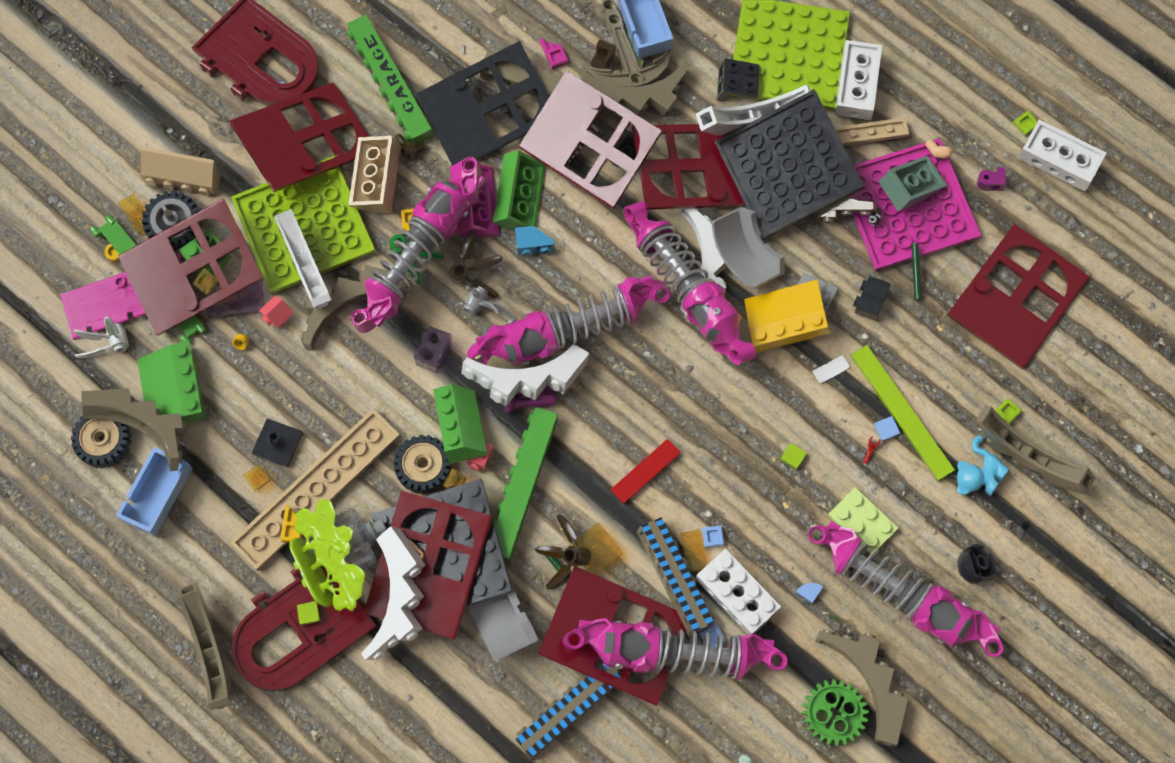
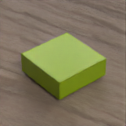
M1027 111L1015 119L1013 124L1026 136L1033 131L1038 121Z
M1009 398L995 410L1009 425L1022 412Z
M790 443L780 461L797 470L807 452Z
M316 601L297 605L301 626L321 622Z

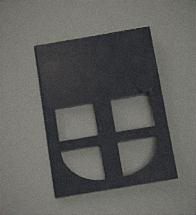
M520 41L416 93L452 166L467 157H474L476 160H479L526 136L549 99ZM499 63L516 64L523 68L530 77L507 88L495 65ZM489 68L501 92L478 103L466 80ZM537 89L539 108L535 117L526 124L514 100ZM507 104L519 128L496 139L485 115Z

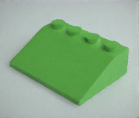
M190 341L169 345L137 359L144 401H155L156 409H160V415L181 413V420L185 421V423L207 419L195 351Z

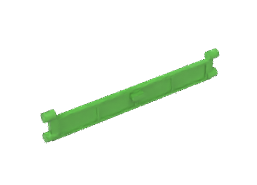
M111 215L105 218L107 223L99 229L96 226L90 229L96 238L103 234L119 255L137 246ZM196 316L178 325L185 333L180 336L182 342L190 341L191 343L189 339L196 332L203 334L207 330Z

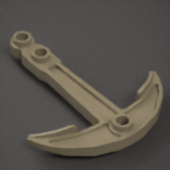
M603 0L601 11L605 14L604 19L609 32L613 36L624 73L612 74L611 69H598L589 66L586 68V71L601 81L624 87H639L654 83L665 72L669 64L671 50H667L662 56L655 59L651 66L641 69L623 29L624 24L619 11L616 9L615 1Z

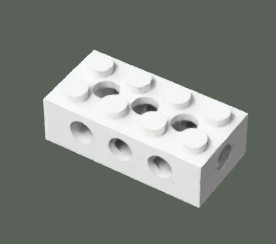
M846 40L834 115L871 120L874 111L882 45Z
M1038 120L1018 159L1086 191L1106 152Z
M726 549L696 575V581L747 635L755 634L781 608ZM725 575L729 578V581L722 582L719 577ZM740 590L743 596L737 597L733 594V591ZM753 604L756 606L757 610L750 611L748 610L747 605Z

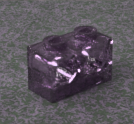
M429 326L428 331H424L421 338L422 344L420 348L415 350L413 358H415L416 366L438 373L452 342V337L450 333ZM433 338L440 339V341L436 344L431 343V340ZM428 354L433 356L430 360L423 359Z

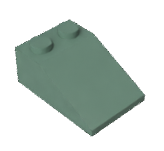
M928 156L892 168L878 181L898 212L914 206L948 186Z

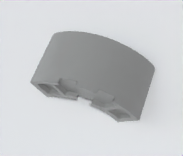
M740 207L712 221L713 236L720 256L729 270L744 284L751 288H758L784 274L785 257L774 251L768 243L764 244L761 240L760 235L762 234L758 227L755 211Z
M514 589L511 593L468 606L494 661L538 641L525 612L520 613L518 609L521 604Z

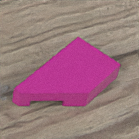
M543 38L539 39L551 69L568 64V58L562 45L547 42Z

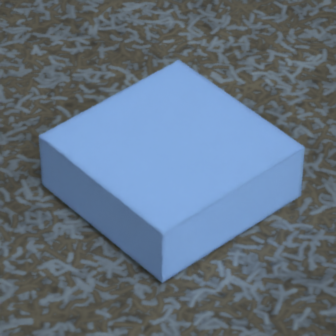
M892 416L874 423L881 442L900 435Z
M722 526L702 528L704 548L724 546Z
M717 624L699 633L703 641L705 633L708 632L710 634V646L716 647L717 636L720 633L722 634ZM723 636V644H724V643H726V639H725V637Z

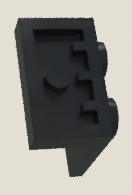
M725 58L718 71L717 101L724 102L730 94L756 99L758 97L760 65Z

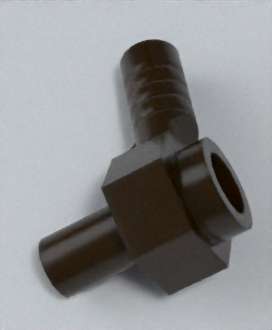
M401 134L395 136V139L402 147L401 153L404 158L413 159L416 158L417 153L425 151L423 144L415 146L414 143H407Z

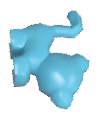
M981 435L973 439L971 446L973 452L984 457L983 469L965 461H959L957 464L959 470L957 473V492L961 495L978 491L981 486L986 485L985 493L992 496L999 484L997 481L1001 483L1009 471V468L996 455L979 447V444L984 441V437Z

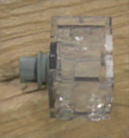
M354 508L343 509L339 515L335 516L334 526L338 528L345 525L353 530L352 539L349 541L351 546L350 553L345 556V562L357 565L365 573L377 568L380 559L374 548V543H378L376 539L387 530L383 519L381 518L373 523L368 520V523L365 524L360 514Z

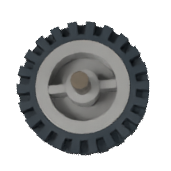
M165 191L163 192L164 195L157 194L156 199L151 198L149 200L150 204L145 205L146 210L142 213L143 229L148 238L199 212L200 210L195 201L188 195L185 196L182 192L178 194L176 191H171V193ZM189 228L169 240L174 250L177 251V248L184 247L194 240L196 236L192 228Z

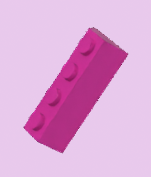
M462 161L450 167L451 180L462 176ZM480 163L478 164L485 181L479 188L478 202L469 207L467 210L469 212L465 218L462 217L457 224V236L467 238L473 230L477 232L476 238L500 235L499 225L493 223L496 204L493 169Z

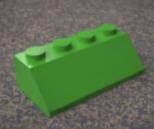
M520 150L504 154L493 223L510 230H515L518 227L536 226L545 170L543 163Z
M453 384L433 389L444 451L449 463L453 464L488 455L475 390Z

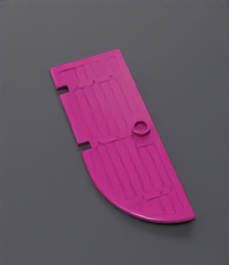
M177 253V256L180 262L182 263L180 253ZM126 272L60 294L73 340L80 338V336L74 333V329L88 332L87 328L92 327L93 332L106 329L104 322L106 316L110 317L115 324H120L130 320L129 313H133L134 318L146 314Z

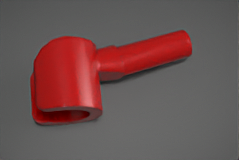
M873 436L870 437L867 443L868 452L863 463L868 464L872 453L878 449L881 443L880 439L877 444H873L871 442Z

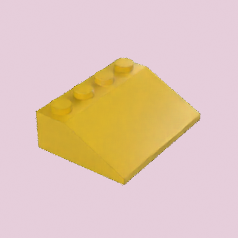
M818 279L744 299L751 340L757 353L831 333Z

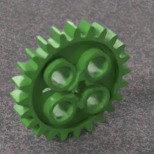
M835 679L832 680L831 685L825 680L824 687L818 683L816 685L817 691L811 689L810 693L812 696L806 695L805 697L809 703L802 704L807 709L802 712V715L807 716L803 723L810 724L806 730L810 731L813 729L812 737L819 735V742L826 739L827 746H829L831 741H834L835 747L838 746L839 741L846 745V739L853 742V735L860 736L858 729H865L861 723L868 721V719L863 717V715L869 713V711L863 710V707L867 705V702L860 701L863 695L857 696L858 688L853 691L850 690L851 683L845 687L843 680L840 681L839 685H836ZM827 694H832L835 697L836 701L834 704L826 701L825 697ZM844 697V701L837 711L839 715L833 719L830 728L827 729L826 725L833 714L832 711L836 708L840 698ZM845 704H850L853 707L854 712L852 714L844 711ZM823 712L826 715V721L821 722L817 720L816 713ZM835 722L843 723L845 728L843 732L835 729Z

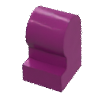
M997 167L996 172L990 170L981 171L977 178V187L983 191H1004L1006 186L1005 167Z

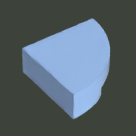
M807 583L799 587L795 593L812 604L823 586L817 583Z

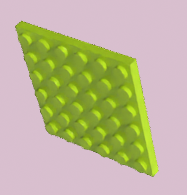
M742 0L733 60L760 65L758 97L756 99L769 100L802 86L809 85L811 90L815 89L824 108L835 111L850 11L774 0Z
M332 156V157H329V158L324 159V160H322V161H319V162H317L316 164L321 163V162L326 161V160H329V159H331V158H334L335 156ZM339 167L273 193L268 183H264L231 196L271 295L302 282L274 216L290 209L294 213L320 275L376 252L358 209L349 206L350 191Z

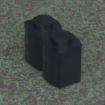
M869 276L868 280H863L860 290L863 291L861 297L857 296L853 304L856 307L855 313L876 321L891 284Z

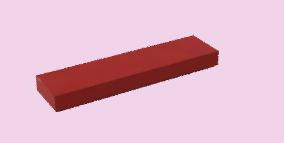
M666 439L613 486L610 491L624 505L676 459L681 452Z

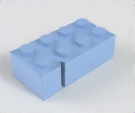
M617 0L638 59L673 49V36L659 0Z
M153 447L126 496L134 503L133 507L124 500L116 517L121 522L156 537L193 468L188 462L182 460L179 463L178 471H170L163 451Z

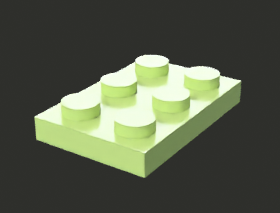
M854 488L828 514V517L840 527L855 530L858 536L863 538L862 540L868 542L866 549L868 555L875 549H879L898 529L857 488Z

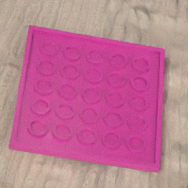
M940 138L934 140L937 146H943ZM925 143L854 165L865 188L851 194L848 198L858 201L872 199L882 211L881 221L876 226H872L868 222L869 215H860V212H853L852 215L875 271L912 260L911 243H919V255L922 257L981 237V233L949 158L933 157ZM928 156L948 186L914 206L898 212L878 181L890 169Z

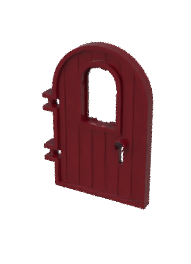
M239 0L191 47L193 52L203 59L199 64L203 71L206 70L210 77L220 72L234 84L230 90L233 95L237 94L242 102L250 96L265 105L278 103L310 91L315 85L319 74V62L310 43L254 0ZM257 28L258 30H260L263 34H265L266 37H263L262 34L257 32L255 29ZM275 49L298 67V76L290 83L281 84L257 67V65Z
M321 566L327 578V570L324 566ZM293 569L290 572L296 580L271 598L262 591L251 599L256 608L242 619L232 640V657L238 672L246 681L262 690L282 691L297 686L377 628L370 616L363 613L364 608L360 602L356 600V607L353 611L347 608L338 611L334 608L333 604L329 607L318 604L321 622L301 626L297 605L314 602L315 600L308 587L304 588L301 579L298 577L301 574L300 570ZM333 581L330 583V585H333V588L340 587L338 582ZM263 600H266L269 604L265 609H262L259 605ZM288 622L294 631H297L298 637L303 644L269 667L259 666L255 662L254 657H252L253 648L261 639H264ZM333 628L335 629L329 635L323 637V635L326 634L328 631H330ZM323 637L320 642H316L317 638Z

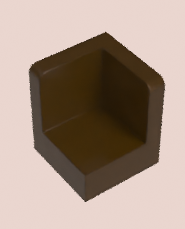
M599 39L591 66L598 69H608L616 55V46Z

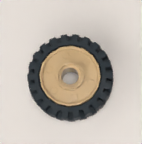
M83 416L80 417V422L75 423L76 428L72 429L71 445L75 454L87 465L95 468L111 467L113 463L118 464L120 458H125V452H129V445L132 442L130 438L132 436L128 425L105 419H83ZM105 435V439L102 442H98V438Z
M430 435L413 436L411 440H405L404 444L399 446V450L396 451L394 458V470L398 480L407 490L409 489L414 493L429 494L431 491L439 490V487H443L445 482L449 480V475L452 472V464L447 459L443 442H440L436 437L432 438ZM421 461L428 462L426 467H418Z

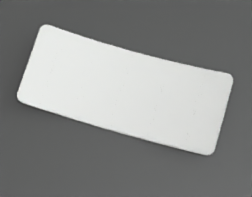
M841 355L812 372L818 382L822 383L850 368L844 356Z

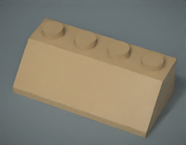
M393 136L358 138L349 199L350 207L374 214L392 213L401 145Z
M146 147L141 149L140 175L146 184L156 186V184L163 185L168 189L179 188L185 192L195 191L205 196L210 194L216 195L222 175L214 160Z

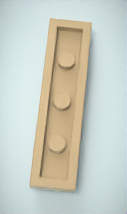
M906 118L834 127L843 146L909 136Z

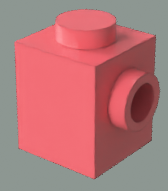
M276 295L259 310L263 315L261 319L268 326L273 325L276 328L284 325L287 319L294 313L283 299Z
M486 443L488 455L466 460L467 464L470 465L469 468L478 472L480 470L486 472L494 453L493 445Z

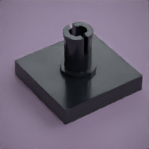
M267 418L252 450V455L288 468L303 432Z

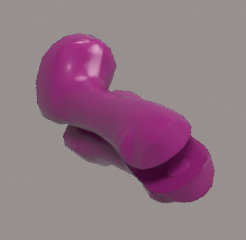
M546 386L536 400L531 398H515L524 396L518 391L509 404L504 406V414H509L521 408L554 406L557 404V397L552 395L556 394L557 391Z

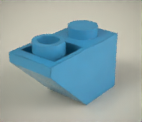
M535 226L515 228L518 256L528 257L536 253L546 255L555 251L554 240Z

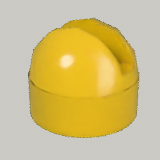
M240 333L234 337L232 344L238 350H245L249 344V338L247 335Z

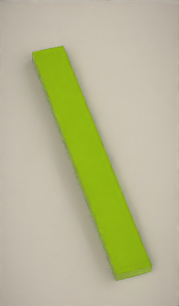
M868 345L852 353L851 358L935 479L940 481L953 473L955 469Z

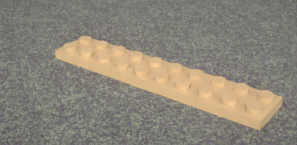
M372 409L230 543L258 571L287 544V542L280 541L286 505H289L294 513H297L304 507L315 513V507L319 499H328L330 501L335 499L400 437V434L375 409Z

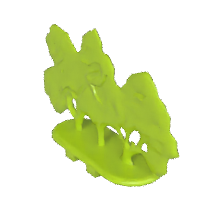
M319 499L315 507V513H312L305 507L295 513L294 529L297 533L304 535L306 541L302 538H293L290 541V550L295 559L293 565L296 570H300L304 578L301 580L304 588L308 587L312 597L318 604L324 607H329L333 604L334 608L338 611L344 608L353 611L356 607V600L361 597L362 585L365 580V572L360 567L345 562V556L350 553L351 546L349 541L352 539L353 530L345 525L338 528L335 527L336 513L332 502L328 499ZM312 536L313 540L309 542V538ZM321 566H324V567L326 568V570H327V578H326V576H325V574H324V572H323ZM333 581L338 582L340 587L333 588V585H330V583Z

